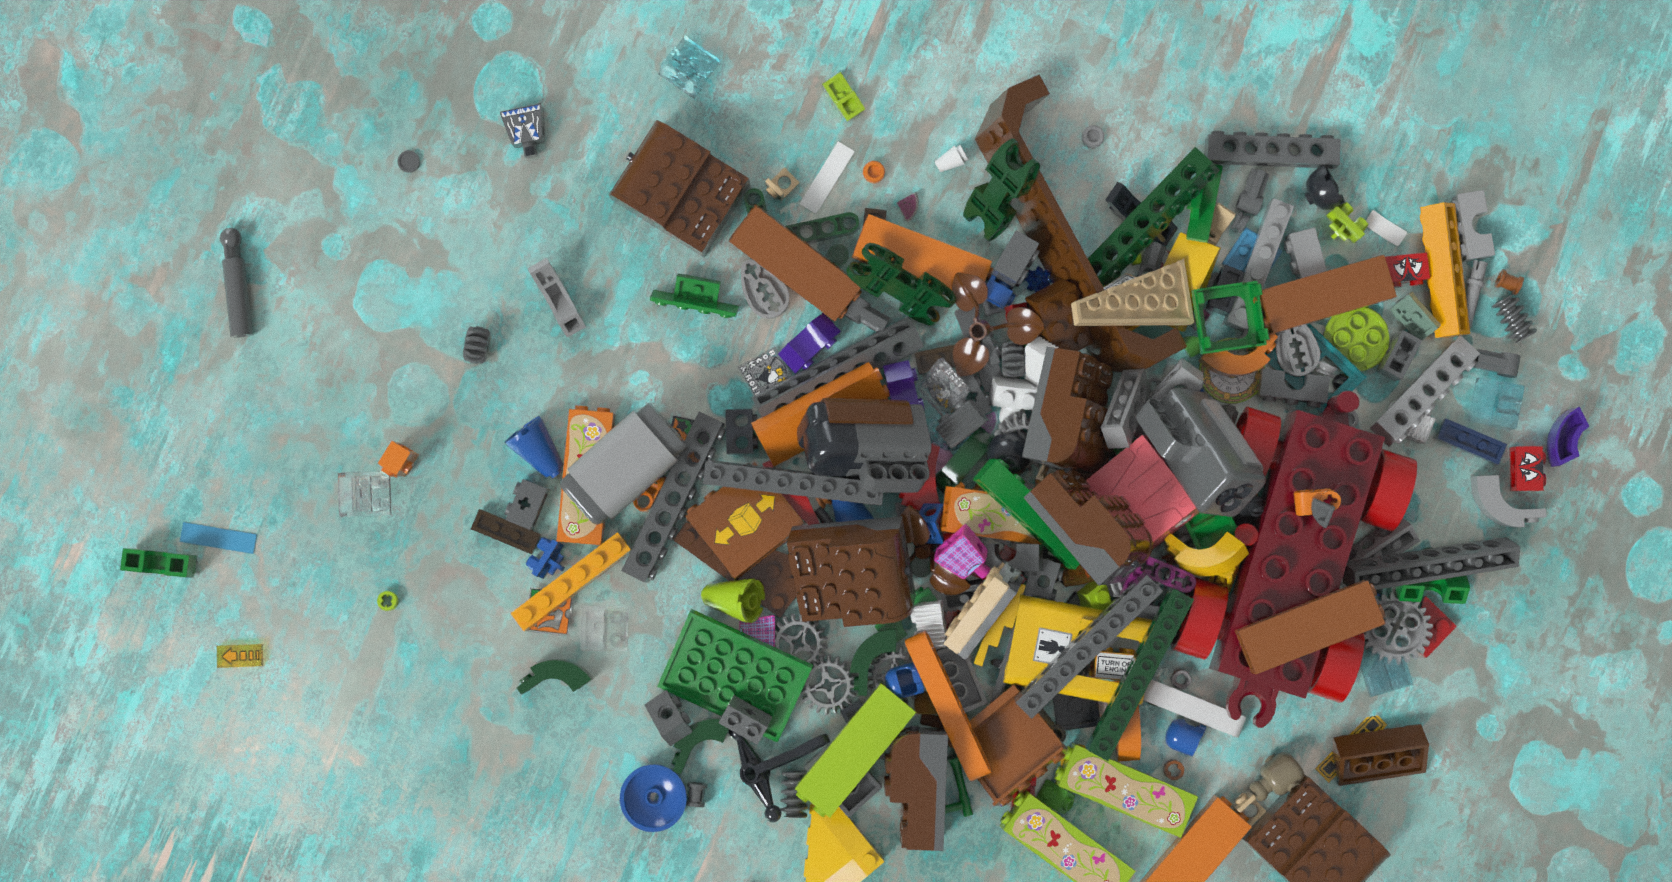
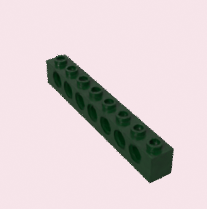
M1194 147L1088 257L1096 275L1102 270L1101 274L1097 277L1103 288L1119 278L1122 271L1137 259V256L1144 248L1151 245L1153 239L1168 227L1176 215L1183 212L1185 206L1200 194V191L1206 184L1214 180L1220 170L1198 148Z
M1171 587L1169 588L1085 746L1089 752L1109 761L1194 599Z

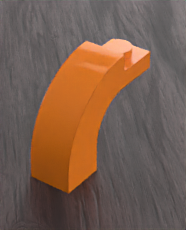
M1276 334L1269 335L1270 339L1266 340L1267 345L1255 347L1247 355H1234L1226 351L1204 354L1198 361L1210 371L1222 376L1239 377L1248 375L1262 368L1271 360L1264 353L1269 354L1277 344L1274 341L1278 336Z
M1139 704L1116 746L1118 762L1140 760L1141 725Z

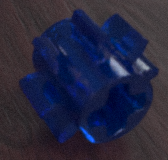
M1037 266L1036 270L1033 271L1029 269L1027 278H1024L1029 283L1027 289L1030 291L1034 290L1035 292L1053 283V280L1048 277L1051 272L1047 269L1043 271V268Z

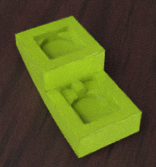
M838 72L822 83L824 89L846 121H849L865 110V107L841 72Z

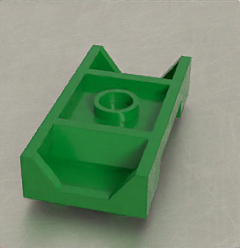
M1203 513L1192 517L1185 524L1198 550L1212 547L1226 532L1235 537V530L1238 527L1233 517Z

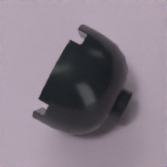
M1325 165L1309 175L1306 181L1308 192L1304 195L1310 205L1315 204L1322 210H1333L1335 207H1340L1346 203L1343 195L1338 193L1339 187Z
M1012 432L996 435L987 446V461L989 459H1001L1009 466L1008 470L1013 475L1017 474L1020 476L1030 464L1029 459L1022 457L1026 440L1021 435Z

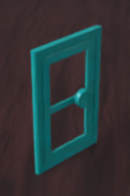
M1310 323L1306 324L1313 333L1319 349L1322 351L1319 361L1326 355L1349 377L1327 399V402L1331 397L1339 395L1341 392L1353 391L1366 376ZM1276 348L1269 354L1265 352L1264 354L1271 359L1268 364L1275 370L1283 371L1277 361ZM1305 367L1300 368L1301 372H1304ZM1285 373L1284 379L1296 390H1300L1304 383V376L1295 377ZM1327 403L1321 405L1320 408L1316 409L1320 413H1322V411L1326 408Z

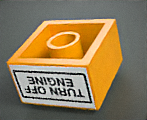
M1112 647L1107 648L1105 651L1102 650L1090 662L1092 669L1089 676L1098 679L1121 680L1136 650L1119 648V652L1113 651Z

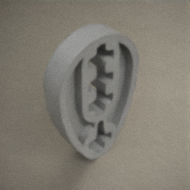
M754 260L745 261L741 266V283L746 301L751 310L757 316L764 319H773L782 315L789 304V292L786 285ZM746 266L757 267L755 269L757 280L750 273H745L747 271ZM762 283L769 286L766 290L769 295L774 294L772 297L775 304L780 303L778 312L774 310L769 311L770 303L763 301L765 298L763 292H757L759 289L758 284Z
M1307 325L1293 328V335L1290 329L1276 333L1278 338L1275 340L1277 344L1275 348L1278 364L1285 373L1291 376L1301 377L1311 373L1317 367L1320 360L1319 346ZM1292 339L1302 343L1298 349L1300 353L1304 352L1305 356L1301 360L1308 365L1304 368V372L1295 368L1298 365V359L1292 357L1295 354V348H1290L1289 346L1293 342Z

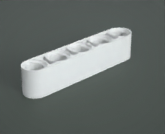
M1151 680L1144 693V701L1239 738L1247 718L1241 715L1238 720H1233L1229 718L1226 709L1154 680Z

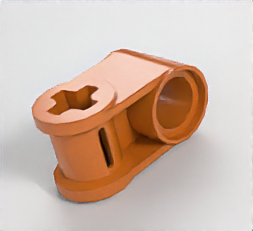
M660 477L656 481L658 484L654 483L633 501L636 509L640 512H649L652 509L667 477ZM642 496H647L650 499L649 505L645 508L638 505V500Z
M1327 488L1295 491L1296 515H1312V498L1324 502L1328 495L1333 497L1329 504L1335 506L1334 510L1339 508L1341 498L1338 493Z

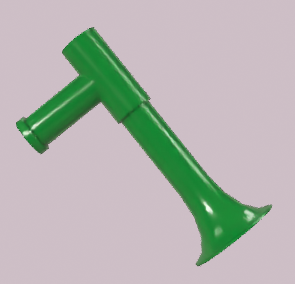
M957 754L948 755L947 761L954 772L960 802L945 805V814L962 810L964 817L971 816L973 811L960 760Z

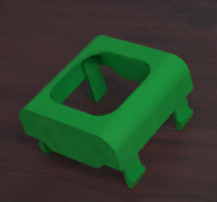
M1258 281L1213 286L1191 291L1201 355L1267 345L1266 340L1270 338L1268 328L1264 329L1260 295H1263L1262 284H1258ZM1230 296L1242 298L1245 303L1248 322L1247 335L1241 339L1220 342L1211 341L1210 336L1207 337L1203 313L1204 303L1210 299ZM1254 297L1257 298V301L1255 300V304L1253 302Z

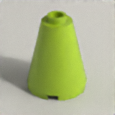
M751 578L707 584L702 589L701 599L706 606L742 622L754 623L759 619L763 611V607H760L761 600H765V592L762 583Z

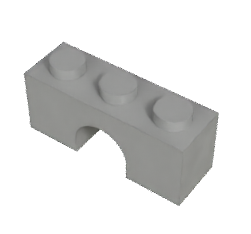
M1484 190L1457 194L1452 197L1450 203H1455L1463 262L1494 256L1492 233L1479 234L1472 226L1474 216L1488 212Z

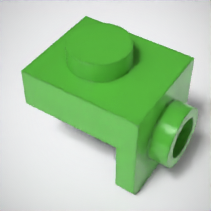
M1046 779L1036 798L1065 815L1072 808L1075 795Z

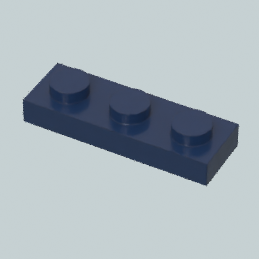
M1446 418L1443 419L1435 438L1496 465L1500 463L1507 446L1506 443Z

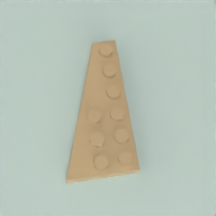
M1184 259L1071 304L1074 326L1191 325L1194 323Z

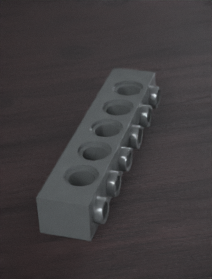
M1212 131L1205 138L1204 155L1217 165L1319 168L1325 165L1327 169H1335L1340 165L1341 139H1334L1333 135H1322L1320 138H1312L1311 134H1300L1299 137H1290L1288 133L1268 136V133L1259 132L1252 136L1246 135V132H1233V135H1225L1224 131ZM1230 143L1233 146V152H1226L1223 144ZM1252 144L1255 147V153L1247 152L1245 145ZM1270 144L1274 145L1277 153L1271 154L1267 146ZM1291 145L1298 148V155H1293L1290 152L1289 147ZM1312 146H1316L1320 149V156H1316L1312 153Z

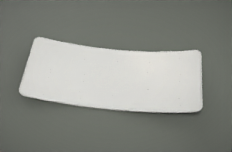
M1372 210L1366 220L1369 224L1368 228L1396 246L1400 245L1407 234L1405 230L1388 221L1374 210Z

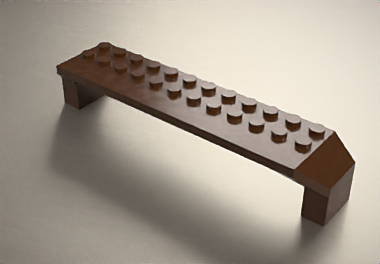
M1040 74L1009 87L990 104L975 137V141L987 163H989L999 147L1012 138L1019 143L1018 157L1021 163L1025 165L1029 160L1033 159L1019 133L1023 113L1032 110L1050 94ZM1039 170L1038 176L1028 194L1016 199L1013 198L1010 203L1017 211L1015 215L1027 237L1039 243L1036 249L1040 252L1037 256L1052 283L1063 279L1075 284L1079 299L1104 291L1101 282ZM1088 326L1093 344L1087 346L1091 356L1096 358L1098 362L1111 366L1113 372L1122 373L1123 370L1131 369L1146 370L1187 347L1177 327L1155 339H1151L1125 329L1124 326Z

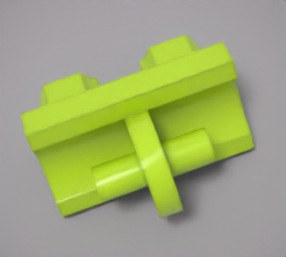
M1348 202L1340 207H1335L1326 217L1332 222L1329 227L1334 231L1330 236L1333 240L1339 236L1343 241L1348 238L1354 244L1365 235L1364 231L1369 224L1364 218L1359 217L1353 222L1348 217L1354 211Z

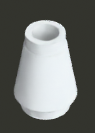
M954 145L938 158L935 164L941 173L965 165L964 162L969 159L961 145L957 147Z

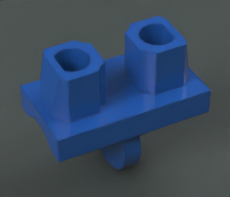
M542 537L537 544V548L544 551L541 559L531 555L526 562V565L532 570L531 574L544 579L547 573L554 575L557 569L564 571L565 567L560 564L564 556L559 554L564 545L556 540Z

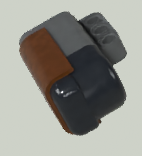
M822 398L820 402L812 403L808 407L797 428L798 444L801 448H804L809 470L816 475L860 476L861 485L866 491L892 493L919 492L929 478L927 460L931 453V441L924 408L921 404H909L907 400Z

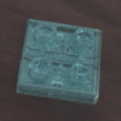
M1396 642L1399 647H1402L1401 642ZM1372 650L1363 652L1360 668L1369 697L1413 685L1408 665L1404 659H1401L1400 665H1397L1395 659H1392L1391 663L1388 664L1386 657L1379 661L1380 654L1378 653L1371 656Z

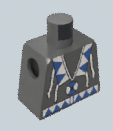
M541 103L500 111L502 121L513 147H523L525 158L536 157V144L545 142L544 108Z

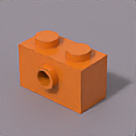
M391 441L377 464L383 467L381 471L391 477H405L412 470L419 454L401 443Z

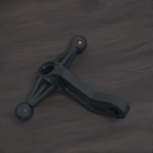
M729 729L730 737L736 740L741 760V780L752 788L765 806L764 815L766 820L773 823L777 822L781 818L782 812L778 806L773 804L769 783L770 771L798 760L830 743L831 741L827 733L764 761L759 758L744 737Z

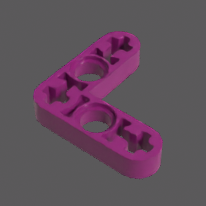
M1149 557L1146 560L1147 565L1154 567V563H1157L1153 570V576H1150L1151 570L1143 569V571H1140L1141 567H1139L1125 580L1120 594L1129 586L1132 580H1135L1143 572L1153 581L1182 592L1193 590L1196 585V579L1187 571ZM1162 567H1166L1170 571V576L1166 580H1161L1158 576V571ZM1175 571L1178 572L1176 576L1179 578L1188 576L1187 581L1190 582V585H1185L1182 588V583L1175 580L1171 584L1175 578Z

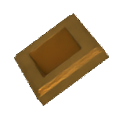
M927 691L915 695V714H937Z

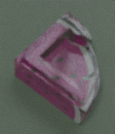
M916 192L897 202L907 223L914 218L918 210L919 199Z

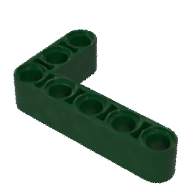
M757 188L749 189L744 196L747 214L754 207L748 201L752 195H758L761 198L757 205L767 212L762 191ZM846 212L786 225L785 227L806 243L811 244L855 234L859 229V218L855 213ZM846 219H853L856 225L848 229L843 223ZM830 223L834 226V231L825 233L822 230V226ZM810 228L813 234L809 238H804L800 234L801 230Z

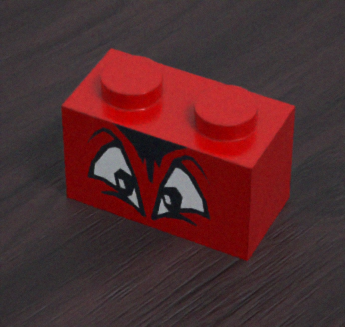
M1427 252L1385 257L1394 288L1402 287L1401 284L1410 283V286L1424 285L1423 281L1430 279Z
M1543 446L1510 447V491H1544L1546 475L1543 473V465L1546 462V454L1543 451Z

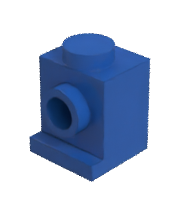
M992 275L987 283L988 297L986 300L1004 309L1005 305L1010 306L1016 295L1010 290V285L1000 280L998 283L995 282L996 277Z

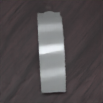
M545 258L527 268L566 337L568 338L586 328L579 311L549 260Z
M1499 475L1471 477L1473 498L1481 512L1493 522L1506 527L1520 528L1525 527V523L1539 522V518L1546 517V508L1516 509L1508 505L1500 492Z

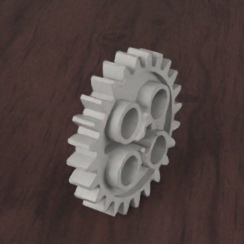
M1391 593L1390 599H1387L1384 594L1381 596V601L1375 598L1377 604L1381 605L1384 609V612L1386 610L1393 611L1395 617L1383 618L1384 625L1364 632L1365 641L1368 642L1365 645V650L1372 648L1371 656L1378 653L1380 654L1379 661L1386 657L1388 664L1391 663L1392 659L1396 660L1397 665H1400L1401 659L1409 663L1410 656L1416 660L1418 658L1417 652L1421 654L1425 652L1423 646H1429L1430 642L1427 639L1432 638L1433 635L1431 632H1428V630L1432 629L1433 625L1426 623L1430 620L1431 616L1423 615L1426 612V608L1419 609L1420 602L1412 604L1409 601H1399L1398 598H1395L1394 593ZM1404 612L1405 615L1391 644L1386 645L1400 613ZM1407 620H1412V621H1414L1415 624H1416V627H1414V628H1409V627H1407L1406 624H1405V621H1407ZM1381 629L1385 631L1386 636L1378 637L1374 631ZM1402 639L1407 643V646L1399 647L1395 640Z

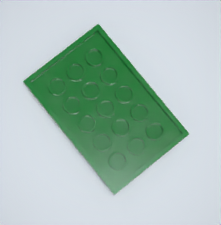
M691 609L657 687L667 690L669 693L721 717L733 695L772 716L763 736L778 743L813 665Z

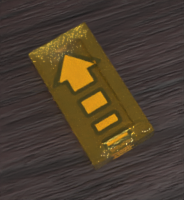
M263 644L216 646L217 668L263 666Z

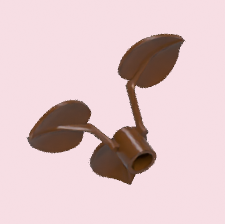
M961 272L955 274L952 291L956 297V305L965 312L975 307L974 323L969 328V334L972 338L960 339L953 348V360L957 376L962 377L975 374L986 366L989 361L990 352L986 346L980 345V342L991 331L1008 328L1007 335L1009 339L1015 344L1025 345L1034 341L1045 329L1044 322L1040 316L1024 307L1010 310L1007 313L1008 323L990 326L987 321L979 320L980 307L978 304L985 302L988 297L986 283L975 275Z
M908 505L900 516L903 518L907 543L913 542L915 545L914 553L909 557L910 562L916 556L920 559L930 557V570L934 573L930 577V584L942 594L956 595L968 590L971 584L967 579L960 578L939 564L934 567V549L937 544H926L930 538V530L922 516L911 505Z

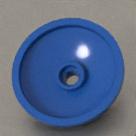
M650 764L637 768L625 779L621 787V810L628 822L642 831L660 832L672 827L681 818L686 808L687 793L683 781L677 773L663 765ZM651 793H657L659 796L658 800H652Z

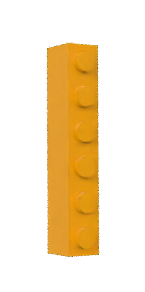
M1443 202L1420 207V222L1423 227L1422 242L1425 246V253L1427 252L1430 279L1427 281L1431 295L1430 308L1435 319L1441 324L1434 331L1435 338L1470 334L1455 203Z
M617 532L510 614L523 631H529L546 616L566 603L567 600L629 555L632 550L622 535Z

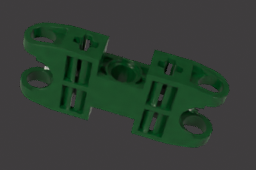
M1014 138L1002 144L993 154L985 169L992 176V179L989 183L987 182L974 188L963 212V217L969 222L977 218V216L981 217L984 222V238L989 242L996 239L1008 228L1017 213L1010 205L1012 199L1028 194L1040 170V163L1035 158L1029 160L1025 165L1021 163L1018 157L1019 143Z
M868 243L862 249V255L868 261V264L851 262L846 268L848 277L860 288L877 298L883 292L900 301L898 311L928 326H934L940 320V315L934 309V306L950 308L956 302L955 294L943 282L927 272H924L919 278L902 268L904 258L875 243Z

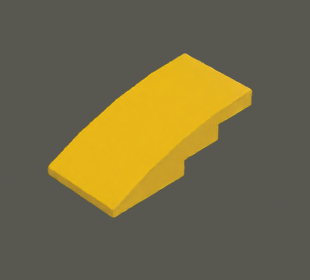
M1180 232L1164 266L1184 259L1192 310H1194L1191 291L1207 288L1221 247L1208 242L1187 240L1186 233ZM1167 325L1174 329L1177 327L1182 332L1186 331L1187 325Z
M1021 584L1017 594L985 634L974 661L975 665L983 667L989 646L998 648L1004 627L1013 629L1020 594L1023 595L1026 585Z

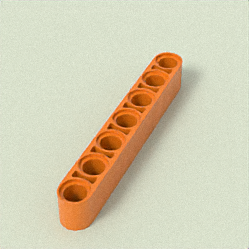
M925 630L905 639L908 652L968 779L972 782L992 773L986 755L929 634Z

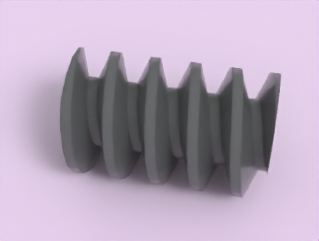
M1512 294L1491 307L1492 309L1500 308L1496 316H1504L1500 324L1508 323L1504 331H1512L1513 333L1508 338L1509 340L1517 339L1515 342L1517 343L1536 333L1537 329H1529L1533 322L1532 320L1524 321L1529 314L1520 313L1524 309V305L1516 306L1520 298H1512L1514 295Z
M806 771L782 772L783 776L788 777V780L781 782V784L787 786V789L781 790V793L787 795V798L780 799V802L786 804V807L780 808L781 812L786 813L784 817H807V813L802 810L807 809L808 805L803 803L796 795L798 791L795 789V786L803 778L804 774L807 773Z

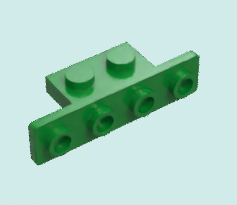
M1215 164L1220 171L1216 174L1214 180L1207 183L1200 191V194L1187 204V209L1190 210V220L1186 234L1187 240L1205 243L1209 240L1223 170L1222 165Z
M680 273L676 277L674 293L653 290L650 296V301L655 302L657 305L666 306L669 304L682 310L690 308L698 310V312L703 314L716 313L724 318L736 317L739 310L738 305L718 302L721 281Z

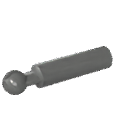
M226 228L221 232L219 240L224 247L225 259L222 260L230 337H249L253 335L245 260L241 258L240 254L242 236L237 229Z

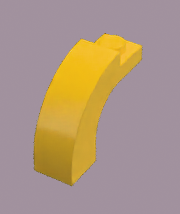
M1226 532L1212 547L1201 550L1188 547L1171 533L1164 539L1168 546L1167 551L1175 557L1174 559L1179 568L1197 576H1214L1225 573L1237 566L1249 554L1244 543L1229 532Z

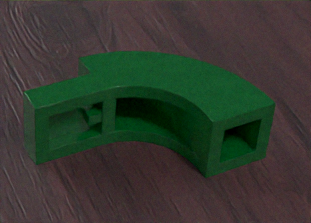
M978 428L935 477L936 487L945 494L946 486L955 487L984 456L987 452L988 444L994 437L984 428Z
M886 629L874 633L864 640L856 650L852 659L850 673H859V677H854V690H858V696H867L868 669L873 659L885 652H896L897 629Z
M552 659L530 667L534 676L532 677L531 674L526 675L519 680L521 685L516 688L522 695L546 679H558L565 682L575 692L594 678L585 668L577 663L563 659Z
M706 718L690 725L693 732L676 742L673 746L681 750L680 753H675L671 763L675 765L674 772L682 774L690 753L696 744L704 740L724 742L729 729L719 724L721 718Z

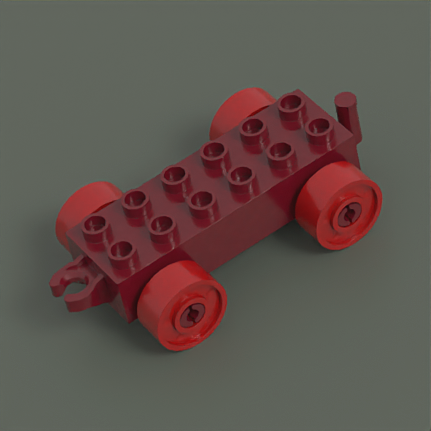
M1344 391L1339 395L1331 397L1327 402L1326 408L1319 416L1300 410L1287 413L1280 438V416L1248 406L1244 408L1236 423V427L1261 462L1264 476H1266L1268 469H1270L1261 497L1264 510L1260 516L1255 517L1253 524L1258 531L1257 542L1246 546L1249 554L1241 562L1228 607V588L1195 577L1196 585L1194 589L1190 592H1184L1185 595L1194 599L1178 629L1177 637L1174 636L1170 644L1171 649L1205 660L1210 655L1217 640L1209 669L1234 676L1233 687L1229 690L1226 698L1227 714L1229 718L1238 720L1242 713V699L1248 695H1254L1261 703L1259 712L1253 718V724L1258 728H1263L1271 722L1276 711V698L1279 691L1306 699L1307 693L1342 703L1347 698L1356 680L1363 657L1365 635L1364 633L1358 634L1259 674H1252L1235 630L1339 590L1359 522L1394 531L1404 517L1414 490L1417 476V461L1415 459L1382 449L1385 437L1349 426L1348 412L1358 409L1360 402L1357 394L1352 391ZM1327 488L1338 493L1341 498V504L1339 508L1334 510L1327 528L1321 526L1313 515H1296L1295 491ZM1328 495L1324 502L1329 504L1333 497Z

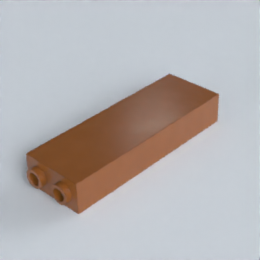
M757 204L754 205L729 238L730 243L833 321H836L837 318L842 319L848 311L847 305L850 301L855 302L862 293L860 287L848 277L846 272Z
M1380 255L1263 289V295H1260L1264 329L1268 328L1269 335L1385 302L1396 298L1397 295L1385 257ZM1256 297L1253 298L1254 304H1255V300L1257 301V298H1256Z
M1362 580L1236 629L1235 633L1251 673L1259 674L1384 625L1383 618L1386 615L1382 606L1376 602L1375 596H1377V592L1372 583L1369 584L1368 580Z

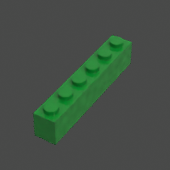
M989 459L973 480L1034 538L1043 544L1066 568L1075 570L1080 563L1024 499L1032 489L1029 490L1024 485L1025 481L1019 475H1013L1008 470L1009 466L1003 460Z

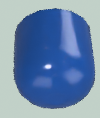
M914 662L896 666L887 671L885 675L886 687L898 698L902 699L924 693L923 683Z
M1175 719L1167 728L1165 735L1166 744L1170 748L1192 757L1200 739L1205 733L1206 726L1199 724V726L1194 727L1187 724L1184 719Z

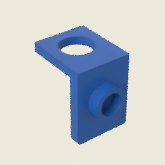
M924 503L921 507L919 514L930 530V538L926 544H943L945 541L937 522L943 511V504ZM936 509L933 515H925L926 511Z

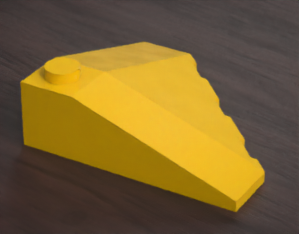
M810 804L811 824L808 827L806 845H809L808 859H805L804 867L806 882H861L884 863L882 855L840 807L829 818L827 815L824 817L820 816L813 809L815 805Z

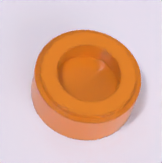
M870 161L864 166L863 176L867 182L876 184L883 180L885 168L880 162Z

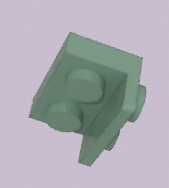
M1413 292L1397 301L1390 308L1394 317L1407 328L1408 333L1421 340L1441 326Z

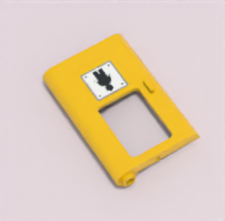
M1020 594L1003 683L1026 687L1078 636L1079 631L1084 630L1104 610ZM1136 617L1116 637L1141 642L1152 620ZM1076 675L1059 694L1109 703L1119 683ZM1144 695L1139 702L1140 705L1143 703Z

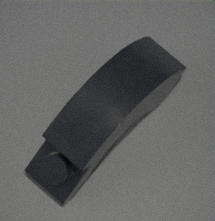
M1119 182L1116 183L1105 199L1110 205L1109 209L1123 221L1141 203L1124 184ZM1171 221L1168 227L1161 231L1153 240L1167 246L1178 227Z

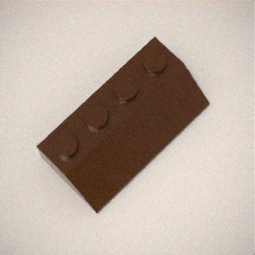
M1406 725L1397 728H1386L1333 737L1332 753L1338 786L1426 773L1429 742L1422 725Z

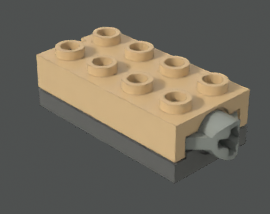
M1002 562L998 568L994 566L986 576L985 581L975 590L972 598L965 603L958 617L956 616L950 623L949 628L944 634L947 636L944 645L966 660L1017 594L1024 579L1020 575L1021 571L1013 568L1008 562L1006 564Z

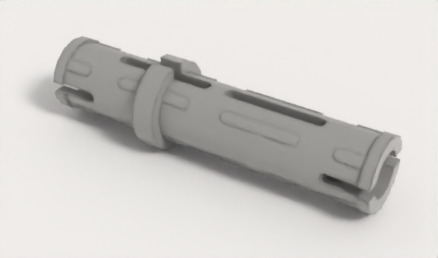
M1478 260L1473 261L1471 276L1466 282L1468 285L1466 301L1470 328L1473 326L1481 288H1484L1485 285L1483 280L1488 266L1487 262H1478Z

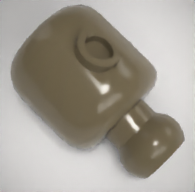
M1280 752L1277 755H1270L1265 760V764L1260 769L1262 779L1253 781L1249 789L1258 801H1264L1272 791L1276 795H1284L1291 792L1295 786L1300 785L1299 783L1304 779L1305 774L1299 763L1290 753Z

